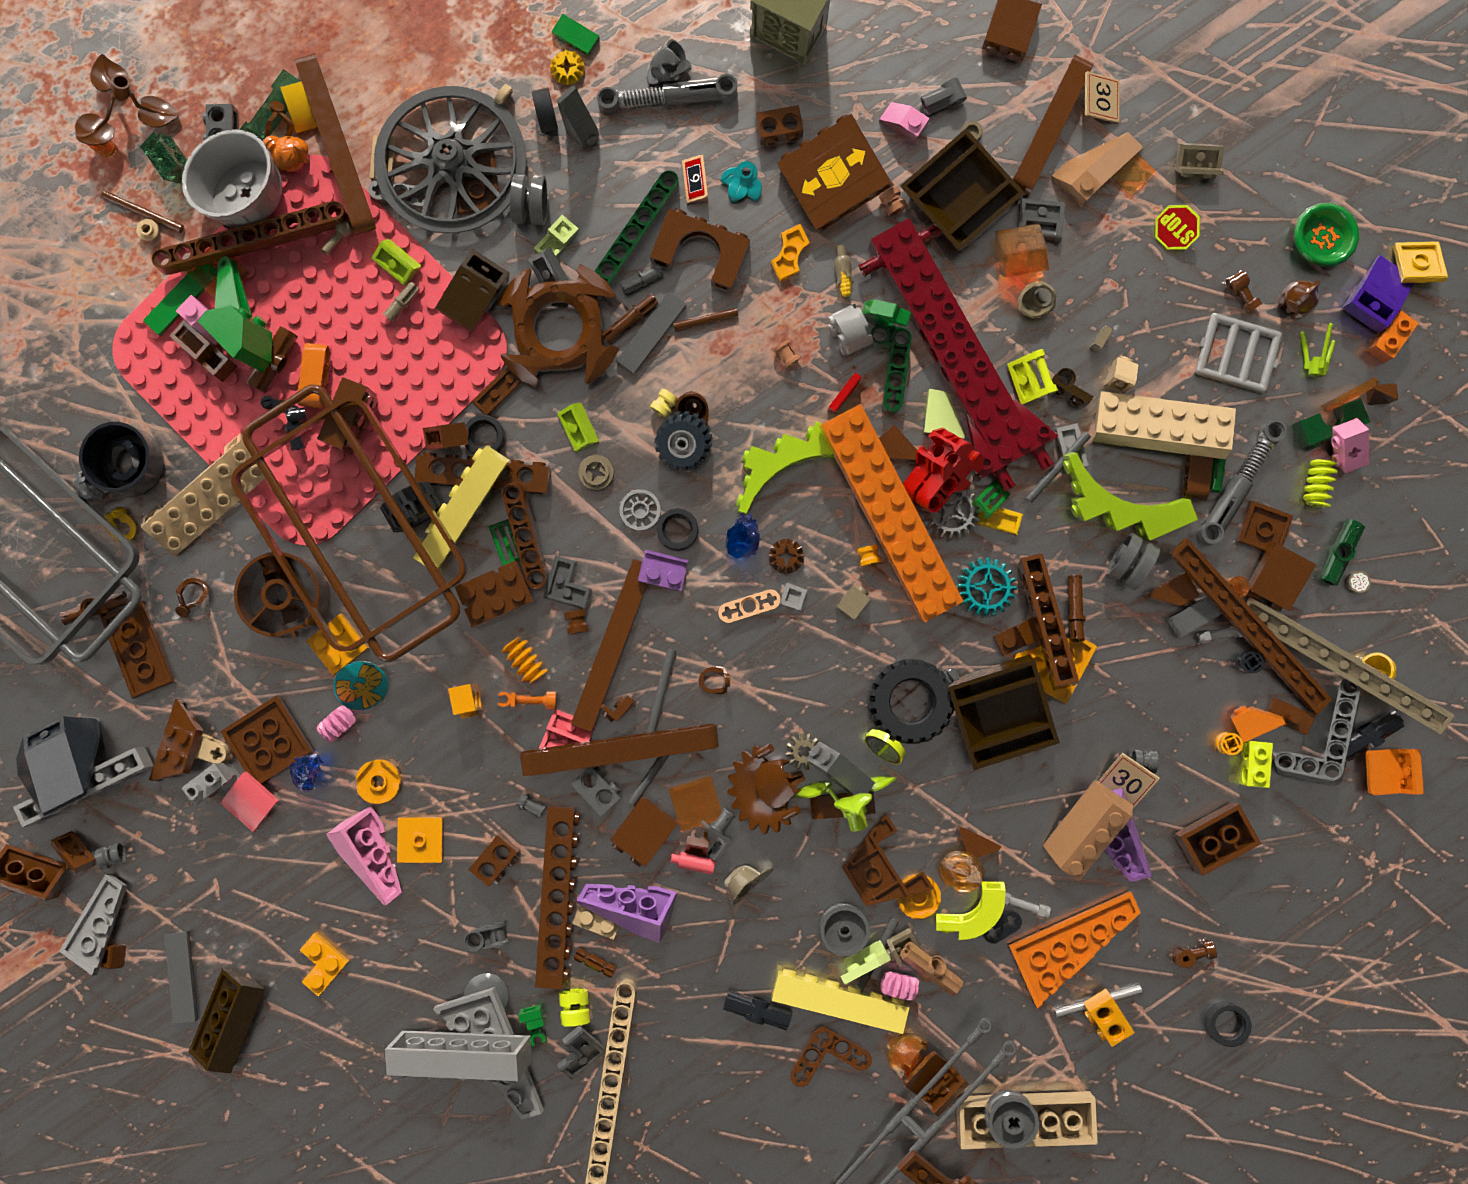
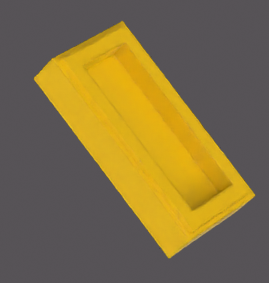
M988 505L987 507L991 509L993 505ZM1000 507L987 520L983 517L985 515L983 511L976 515L980 520L974 522V524L1015 536L1018 535L1023 516L1021 513Z

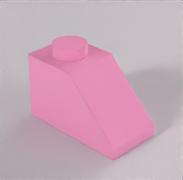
M891 102L879 121L915 145L927 128L930 118L912 106Z
M190 295L176 312L212 344L217 346L218 342L198 322L204 312L209 309L198 299Z

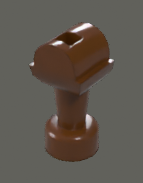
M1240 270L1237 274L1226 279V285L1231 294L1234 296L1239 294L1246 303L1243 308L1246 313H1249L1263 303L1258 297L1253 298L1248 288L1250 278L1243 270Z
M1212 941L1204 942L1202 948L1189 950L1185 947H1179V949L1172 953L1173 962L1180 967L1188 969L1192 968L1196 960L1206 957L1208 960L1217 958V951Z

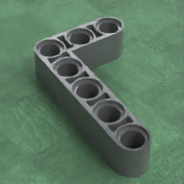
M1345 678L1341 681L1324 759L1292 752H1281L1275 758V766L1280 775L1327 786H1337L1342 782L1360 703L1361 687ZM1349 686H1353L1357 689L1354 693H1347L1344 691V689ZM1349 707L1352 709V712L1343 714L1340 712V709ZM1338 728L1348 730L1345 735L1335 733ZM1333 749H1341L1343 754L1335 757L1331 754V751ZM1284 760H1289L1292 762V765L1289 768H1283L1280 766V763ZM1312 765L1315 767V770L1311 773H1306L1303 771V767ZM1329 770H1336L1339 774L1335 778H1330L1326 773Z

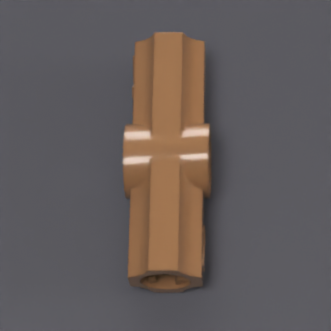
M911 941L901 950L899 957L917 970V975L923 982L932 981L951 996L956 995L962 988L963 981L961 978L946 968V964L940 956L935 955L931 957Z

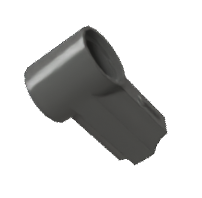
M953 78L942 84L940 88L921 96L920 100L927 115H930L945 107L960 105L967 99V96L959 79Z

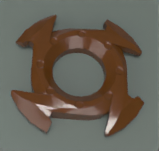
M582 264L576 270L579 274L576 280L544 282L529 288L532 271L530 268H526L507 285L497 303L503 307L512 306L515 341L521 354L502 353L501 358L513 374L537 388L539 383L537 378L539 371L574 370L583 367L585 364V383L590 384L608 369L620 349L612 344L608 347L604 346L602 313L599 303L595 298L597 296L614 299L616 294L600 275ZM557 302L573 306L579 312L582 319L580 338L572 347L561 351L550 350L544 347L538 340L535 332L536 319L541 310Z

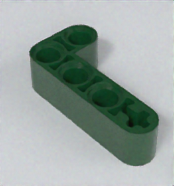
M880 324L874 326L870 334L873 336V344L871 345L874 348L889 350L881 407L885 414L895 415L903 405L912 335L906 328ZM874 333H883L885 339L883 341L876 340ZM898 335L904 336L906 343L899 344L895 337ZM899 356L903 359L904 364L901 366L895 365L892 358ZM891 378H898L901 385L893 387L889 380ZM892 394H896L894 404L897 405L894 408H890V404H888Z

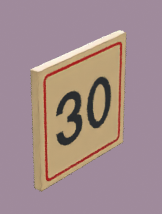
M1088 71L1085 72V115L1119 123L1120 80Z
M1122 753L1098 782L1110 790L1123 788L1127 801L1133 804L1134 809L1160 778Z

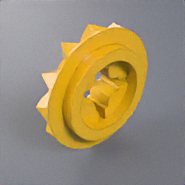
M565 49L564 52H557L556 56L551 59L550 72L558 83L572 85L582 78L585 70L582 57L575 51L571 52ZM566 60H568L570 66H573L569 68L568 75L565 69L561 68L565 66Z

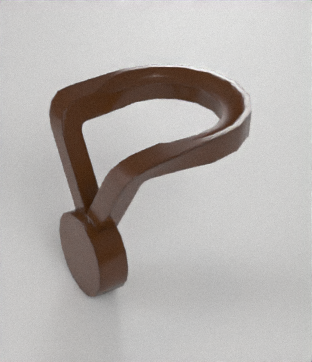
M272 101L269 109L273 114L267 121L265 137L271 136L269 134L270 127L277 115L287 123V132L282 137L292 136L294 124L283 113L284 105L278 101Z
M188 578L177 587L176 595L180 603L175 608L177 615L182 618L188 617L191 613L190 608L198 606L204 601L209 592L205 582L197 578ZM189 584L199 585L203 589V594L195 602L186 605L182 595L185 587Z
M724 666L706 668L699 675V686L706 693L725 694L727 687H730V673H727ZM711 671L723 673V688L708 689L703 682L705 674Z

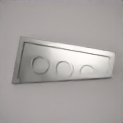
M105 874L59 950L60 953L91 975L98 974L127 888L126 884L112 874Z

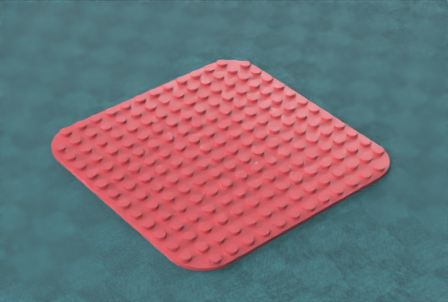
M308 155L309 163H303V166L298 171L288 172L279 170L282 180L281 198L273 213L266 219L330 201L340 202L347 213L329 158L321 155ZM362 186L376 229L359 235H355L353 230L349 237H343L328 256L321 249L334 235L336 229L230 258L237 263L253 317L255 318L257 315L268 323L266 327L272 332V339L280 326L298 336L287 355L288 359L284 369L280 373H276L265 393L247 383L255 368L233 358L219 343L216 347L237 365L224 382L213 376L203 365L170 337V334L185 320L182 316L162 336H159L143 321L190 270L170 275L122 321L115 333L112 350L115 365L123 378L209 465H212L224 454V447L238 434H242L244 428L249 423L270 410L264 409L261 406V399L264 396H270L283 402L298 392L305 343L329 345L330 360L326 391L333 400L342 377L367 386L377 394V404L373 413L407 466L426 448L423 428L450 424L501 373L505 365L501 354H507L505 334L498 322L488 312L471 333L435 309L453 277ZM334 212L332 217H338L341 212ZM319 217L313 218L310 223L318 222ZM298 223L291 224L289 229H295ZM222 225L213 234L226 231L227 229ZM277 229L270 230L268 235L275 234ZM250 235L247 241H252L255 235ZM387 239L394 242L421 265L419 271L408 282V284L410 282L414 283L419 287L420 291L408 304L409 308H405L394 323L382 313L386 311L395 300L394 297H398L406 286L402 285L371 259L380 242ZM233 241L227 242L225 247L232 246ZM207 247L204 253H209L212 247ZM218 262L211 263L217 269ZM217 279L197 298L209 310L215 309ZM325 404L322 408L299 406V408L304 407L307 418L303 423L326 409ZM281 413L252 433V441L259 452L287 434V432H284L288 422L285 413ZM324 420L301 434L305 445L304 449L291 451L289 442L264 458L316 544L333 538L379 494V491L354 452L353 455L345 453L317 439ZM369 420L366 430H362L360 435V445L387 486L401 472V469ZM263 479L246 494L258 515L284 540L307 546L266 479Z

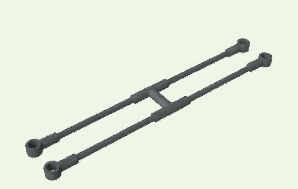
M982 1018L978 1023V1027L970 1034L964 1045L916 1097L911 1098L887 1124L886 1129L835 1184H843L888 1134L893 1133L902 1122L919 1138L909 1149V1153L912 1150L919 1153L995 1068H998L1008 1056L1015 1054L1016 1044L1010 1040L1006 1041L1003 1044L1002 1050L994 1057L988 1068L950 1109L925 1132L909 1114L971 1045H974L984 1033L990 1032L992 1021L988 1018ZM987 1022L989 1024V1028H982L981 1023ZM1012 1045L1014 1050L1012 1052H1008L1005 1049V1046ZM898 1166L880 1184H888L899 1172Z

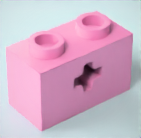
M1356 418L1332 428V461L1338 463V465H1335L1336 467H1339L1346 474L1370 464L1369 429Z

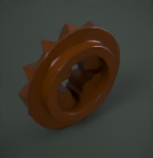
M787 538L774 543L769 552L770 564L776 571L783 574L797 571L804 560L802 547L796 541ZM786 547H788L789 554L796 555V557L789 558L787 566L785 565L784 558L777 557V555L784 554Z

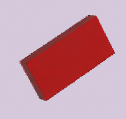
M855 372L829 405L828 411L830 413L836 414L860 383L861 376Z

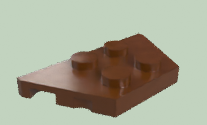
M175 698L149 777L150 781L159 782L164 778L171 779L177 775L182 776L190 773L203 729L196 722L193 713L188 712L184 707L186 704L184 700Z

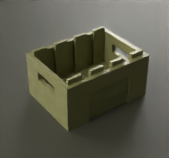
M750 0V10H752L750 37L807 65L827 28L830 0Z

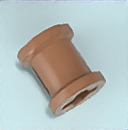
M789 339L773 350L775 354L778 353L786 369L801 359V356L797 355L790 345L791 341Z

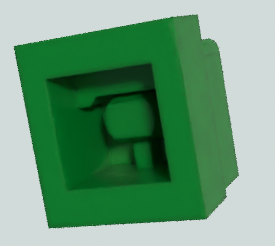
M542 1004L521 1009L518 1017L520 1024L525 1022L527 1030H531V1045H535L534 1038L536 1036L541 1037L542 1042L545 1043L546 1035L540 1028L546 1022Z

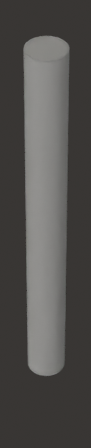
M1138 985L1110 993V995L1116 1002L1143 994L1141 986ZM1085 1001L1054 1009L1056 1017L1060 1018L1088 1010L1083 1003Z

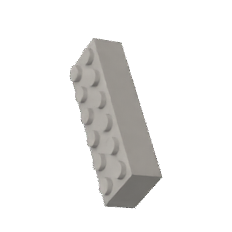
M402 1031L385 1049L387 1075L397 1078L412 1076L418 1079L434 1077L440 1080L457 1078L462 1081L479 1079L483 1082L501 1080L505 1083H514L521 1078L532 1062L531 1036Z

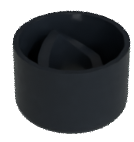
M107 422L95 427L86 435L79 450V465L85 478L93 486L117 495L135 496L148 491L157 483L163 471V453L157 441L147 432L123 422ZM126 448L131 455L132 466L126 473L121 474L116 469L115 461L118 453Z

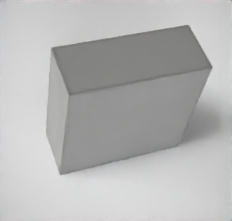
M786 583L779 604L800 611L807 589Z

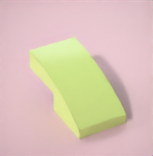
M561 215L548 229V234L533 248L534 252L538 254L551 247L556 257H558L579 231V228L565 216Z

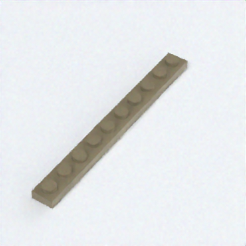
M1250 596L1246 604L1279 640L1442 735L1454 718L1453 713L1256 598Z

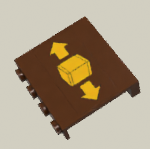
M852 114L841 116L836 120L835 125L830 128L825 127L817 133L818 136L812 140L807 139L803 141L797 150L785 153L781 156V160L777 162L811 223L819 233L894 186Z

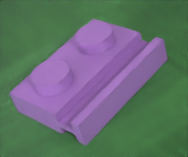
M645 550L638 581L682 591L688 560Z

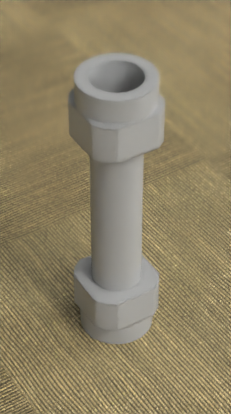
M1235 627L1196 632V640L1199 645L1211 643L1215 639L1237 635L1239 637L1243 636Z
M1005 892L1004 907L1009 905L1034 913L1038 918L1048 919L1051 911L1050 907L1040 903L1035 905L1011 897V894Z

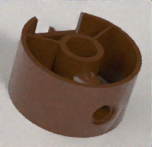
M272 551L254 558L242 569L234 587V603L241 620L251 630L264 636L283 638V636L292 634V637H299L298 631L311 626H318L310 614L306 621H304L305 623L276 633L265 628L266 623L277 611H281L285 624L295 622L297 620L295 610L299 609L303 601ZM281 551L286 559H295L309 571L316 590V598L312 602L315 603V607L324 619L330 605V588L325 575L311 561ZM263 570L266 584L262 587L261 600L265 606L255 616L251 606V589L257 575ZM285 587L288 596L286 601L280 604L278 594Z

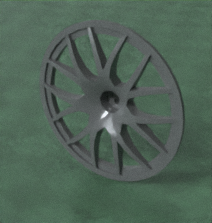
M442 86L422 91L410 97L399 105L387 118L377 138L374 151V170L381 193L393 210L403 219L431 232L445 234L461 233L490 223L509 207L512 177L514 174L525 175L526 147L522 133L513 116L503 105L494 102L492 97L467 87ZM447 98L451 120L450 130L445 135L436 134L432 127L425 103ZM451 98L475 102L459 124H457ZM481 105L497 116L490 127L480 136L473 140L463 139L468 125ZM421 106L428 133L401 120L412 110ZM500 122H502L509 133L511 142L486 143ZM398 125L428 143L429 148L422 153L410 152L389 144V141ZM447 148L450 150V155L446 156L443 149ZM387 149L411 160L387 173ZM513 149L512 168L487 167L477 164L474 160L479 154L492 150ZM421 168L428 169V176L420 184L399 196L396 194L390 183V178ZM511 174L501 193L485 177ZM465 177L477 179L497 198L489 206L479 211L463 187ZM447 182L451 189L448 219L427 216L438 186ZM427 189L422 214L403 202V200L414 197ZM460 194L475 214L453 219Z

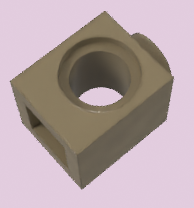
M859 585L857 588L852 586L836 608L853 621L870 601V598L867 596L869 593Z

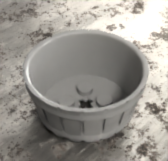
M226 130L208 137L194 149L185 164V170H183L182 188L186 200L195 210L231 228L265 220L273 213L281 198L282 180L279 170L273 162L271 153L260 138L244 130ZM244 189H251V196L248 198L246 196L242 198V191Z

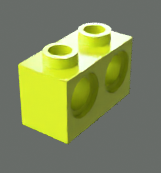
M1243 742L1239 784L1270 788L1273 743Z

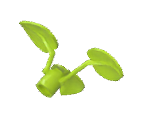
M887 776L872 777L871 779L875 784L870 791L880 790L897 779L896 777ZM817 781L804 786L794 796L795 799L797 797L812 798L825 792L830 793L835 800L834 806L842 811L844 818L848 819L851 831H861L868 827L865 813L867 812L866 804L872 799V795L869 793H859L851 797L838 799L833 789L830 788L832 782Z

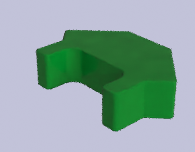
M875 299L866 301L862 310L866 321L873 325L893 326L896 323L905 327L911 315V312L900 308L897 304Z

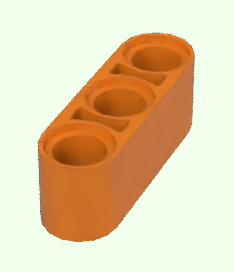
M305 343L298 391L309 385H319L326 390L330 360L329 345ZM313 393L298 402V405L322 408L324 403L318 394Z

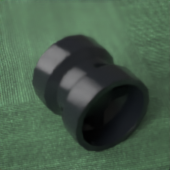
M1255 651L1242 652L1237 656L1235 664L1242 673H1257L1262 670L1264 659L1261 654Z

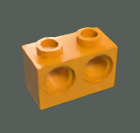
M477 684L448 688L453 715L467 718L476 716L477 711L483 710Z
M1107 989L1083 1002L1088 1009L1084 1012L1091 1024L1097 1023L1099 1028L1096 1029V1032L1103 1042L1108 1040L1111 1047L1135 1033ZM1101 1008H1105L1102 1012L1098 1013ZM1116 1025L1114 1029L1109 1030L1110 1027Z

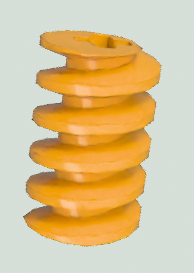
M520 637L503 647L501 653H509L506 660H514L511 667H520L516 674L518 676L524 674L521 680L522 683L530 682L528 684L530 685L546 674L548 669H539L543 662L535 663L534 661L538 655L530 656L529 654L533 648H524L528 641H520Z

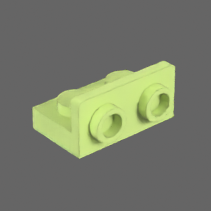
M879 940L865 947L859 953L844 959L848 972L840 976L844 984L891 960L882 942Z

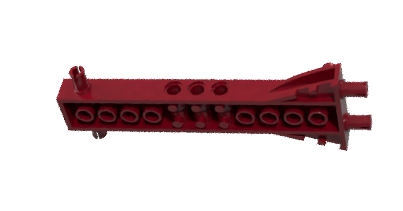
M910 218L871 238L869 247L875 257L859 264L858 267L860 271H863L862 275L864 277L881 268L904 309L911 312L910 319L965 415L969 441L974 446L973 450L984 456L983 469L976 475L977 482L991 474L992 476L995 475L1003 492L1016 486L1006 468L1018 459L1030 453L1034 455L1042 471L1054 465L1044 447L1047 443L1056 439L1058 435L1007 391L925 246V243L941 236V231L936 229L937 227L933 224L918 232Z

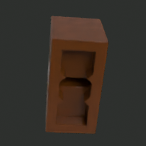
M799 105L756 113L760 145L774 146L781 141L796 142L803 138L804 129ZM788 122L795 123L796 127L793 129H789L785 126V124ZM766 126H772L775 130L771 133H768L764 130V128Z
M465 422L423 428L426 450L468 444L469 432L467 427H465Z
M500 833L468 870L486 886L489 887L493 883L497 885L505 876L502 873L507 866L511 868L519 859L517 854L520 849ZM500 847H505L508 850V858L504 859L498 855ZM486 864L493 866L494 874L492 876L485 874L484 866Z

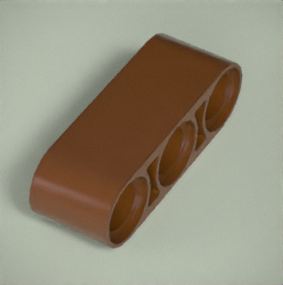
M1187 454L1182 489L1183 498L1200 501L1208 499L1213 458Z
M869 791L868 793L872 795V799L866 804L867 812L865 815L876 814L874 791ZM850 793L836 794L838 799L853 796ZM831 794L810 798L812 819L844 816L842 811L834 806L835 800Z

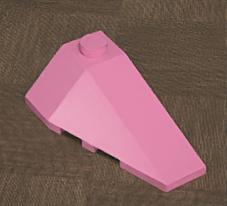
M370 806L341 822L326 835L337 853L385 906L402 891L395 866L391 864L389 857L390 847L386 845L384 839V826L373 807Z

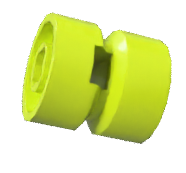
M570 989L559 992V1003L563 1007V1010L560 1012L561 1025L579 1026L590 1023V1011L586 1007L589 1003L588 990ZM579 1004V1006L571 1007L570 1005Z

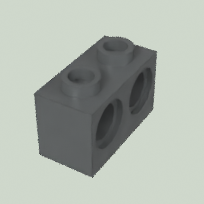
M206 104V112L203 113L206 133L203 134V141L222 131L239 130L238 110L233 104ZM224 115L221 121L216 122L219 116Z
M599 766L588 767L571 785L601 817L622 797L619 794L621 790L614 782L609 783L604 778L606 773ZM587 775H593L596 778V785L594 787L586 785L585 777ZM602 791H607L611 794L612 798L609 803H603L600 800V793Z

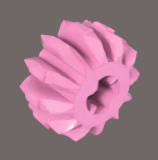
M340 706L319 723L317 731L323 739L330 743L347 731L355 723L356 718L345 706Z
M884 972L880 983L882 993L903 1000L916 999L919 990V980L917 978L898 972Z

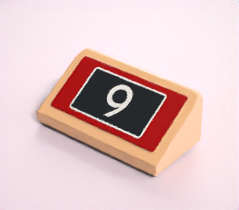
M703 155L682 160L687 204L707 202L708 192Z

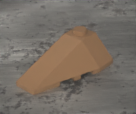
M1127 132L1067 161L1051 178L1082 208L1143 146Z

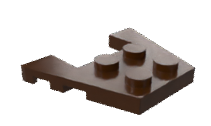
M887 814L881 818L842 867L866 906L934 889L923 871L903 883L880 848L879 842L897 832Z

